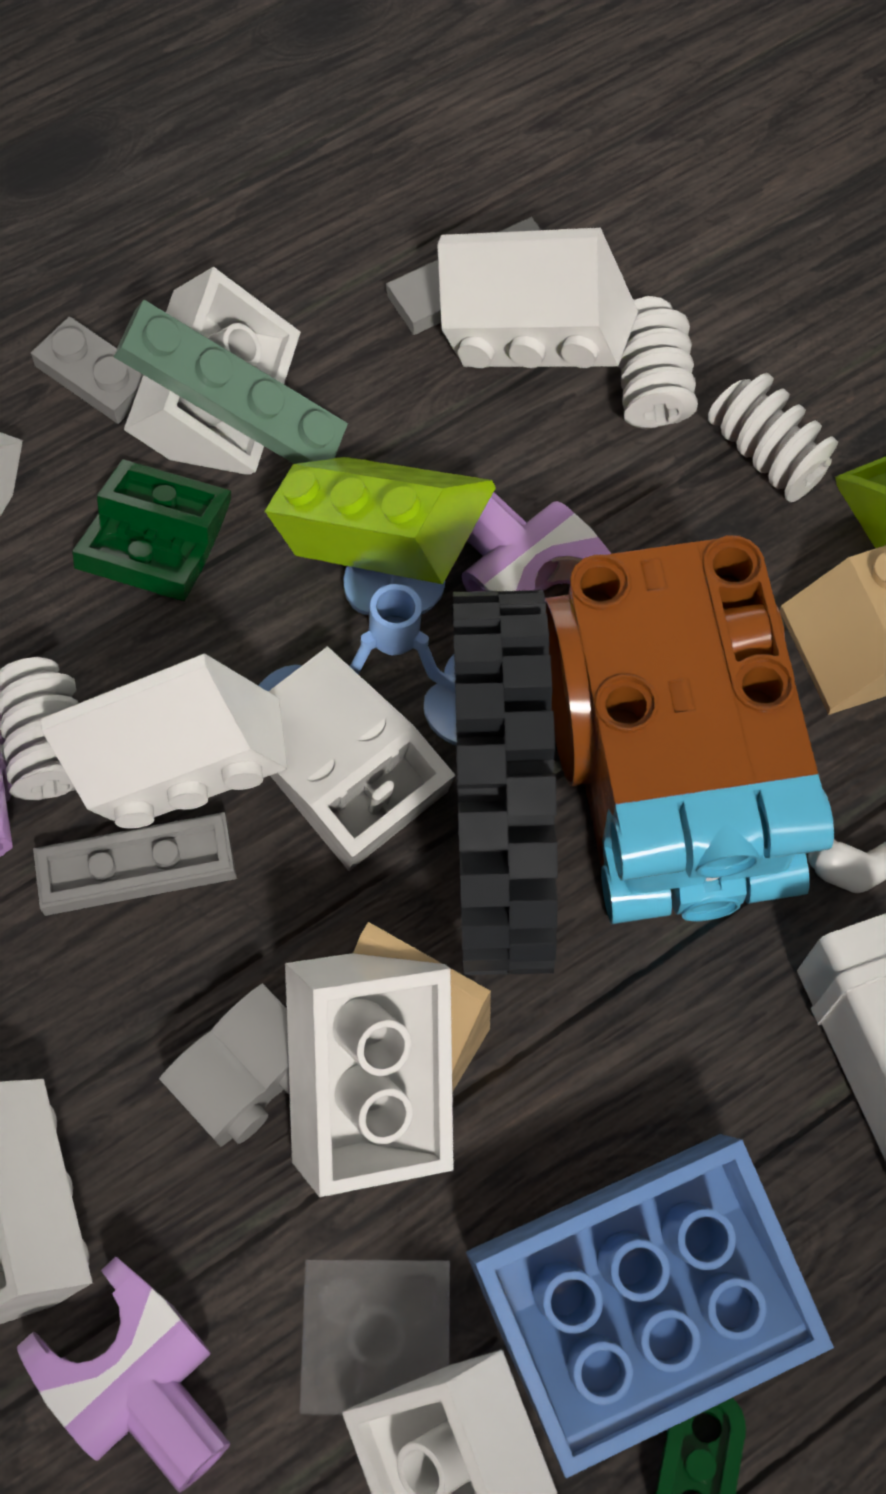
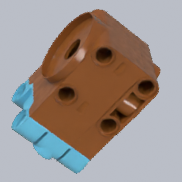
M724 536L718 539L606 555L595 554L582 559L575 565L571 573L569 595L545 598L552 675L551 711L554 714L555 743L565 779L569 786L582 784L585 786L601 865L604 902L610 923L617 924L670 916L672 907L675 914H682L684 920L708 921L737 911L744 900L749 904L808 894L810 878L806 853L832 848L834 842L833 817L827 795L821 786L799 701L795 677L785 642L782 617L774 600L764 557L759 547L751 540L741 536Z

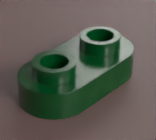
M733 1397L701 1412L712 1416L717 1422L718 1435L712 1443H703L694 1436L692 1422L695 1416L667 1429L655 1494H682L686 1490H692L698 1494H736L746 1436V1422L740 1406Z

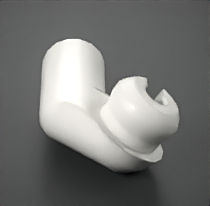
M834 839L831 849L808 853V861L815 869L818 877L850 892L862 893L886 880V842L865 853Z

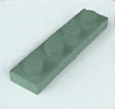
M143 300L135 309L113 356L294 464L334 459L348 423L146 300Z

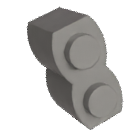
M263 983L235 1004L210 1032L183 1052L159 1078L220 1147L232 1138L237 1144L247 1140L268 1118V1113L264 1110L267 1104L283 1090L290 1095L287 1008Z

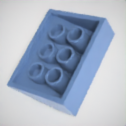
M719 1134L466 1251L493 1319L565 1478L834 1348L742 1139Z

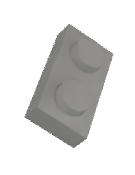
M70 316L31 352L34 364L38 369L117 424L130 413L143 374L114 358L113 356L117 348Z

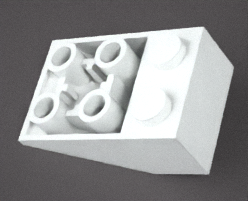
M328 646L268 691L280 700L288 768L270 776L348 871L448 793L455 777L451 769L414 725Z

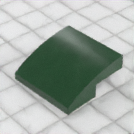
M122 459L97 495L99 514L72 551L74 569L185 602L217 539L231 501V490Z

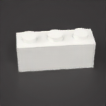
M601 228L441 235L438 242L441 326L464 367L588 368L591 366L619 365L638 310Z
M215 267L210 268L173 291L166 311L167 314L284 384L299 339V330ZM144 375L124 427L125 431L169 460L246 475L256 472L264 448L260 443Z
M206 654L199 655L41 718V731L87 810L115 821V824L122 828L148 826L154 822V817L176 809L201 807L208 802L209 797L231 789L244 790L256 787L263 782L264 777L288 769L279 698Z
M354 953L285 963L292 1163L317 1195L323 1197L453 1171L450 968L445 964Z
M44 1079L0 1082V1324L53 1307L92 1284L89 1270V1252L86 1243L81 1237L72 1199V1181L65 1170L56 1132V1115L49 1103Z
M502 1350L446 1366L354 1405L342 1412L371 1494H557Z

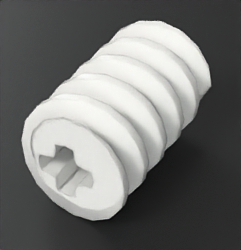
M646 296L635 299L633 301L638 313L619 363L621 369L620 381L623 389L622 404L625 409L624 420L630 425L639 428H656L678 423L694 414L698 406V399L694 394L696 381L692 374L694 362L690 355L692 343L688 336L689 321L686 315L673 310L671 304L662 298Z
M764 373L753 381L750 379L739 380L726 389L712 404L708 413V421L714 426H721V433L730 442L737 441V450L745 457H753V466L759 472L769 473V483L777 489L786 488L785 499L787 501H797L810 492L826 474L831 464L830 456L836 449L838 441L831 436L816 445L814 440L818 436L822 425L814 420L800 429L798 424L804 417L806 410L798 404L783 412L782 409L787 403L790 394L782 388L768 397L766 394L774 380L770 374Z
M31 657L20 659L0 669V716L2 717L0 730L2 737L5 739L3 744L5 760L9 762L6 767L8 782L12 785L9 792L14 797L23 800L54 798L76 790L41 731V718L78 704V701L71 697L76 691L75 679L67 674L58 673V664L47 658Z

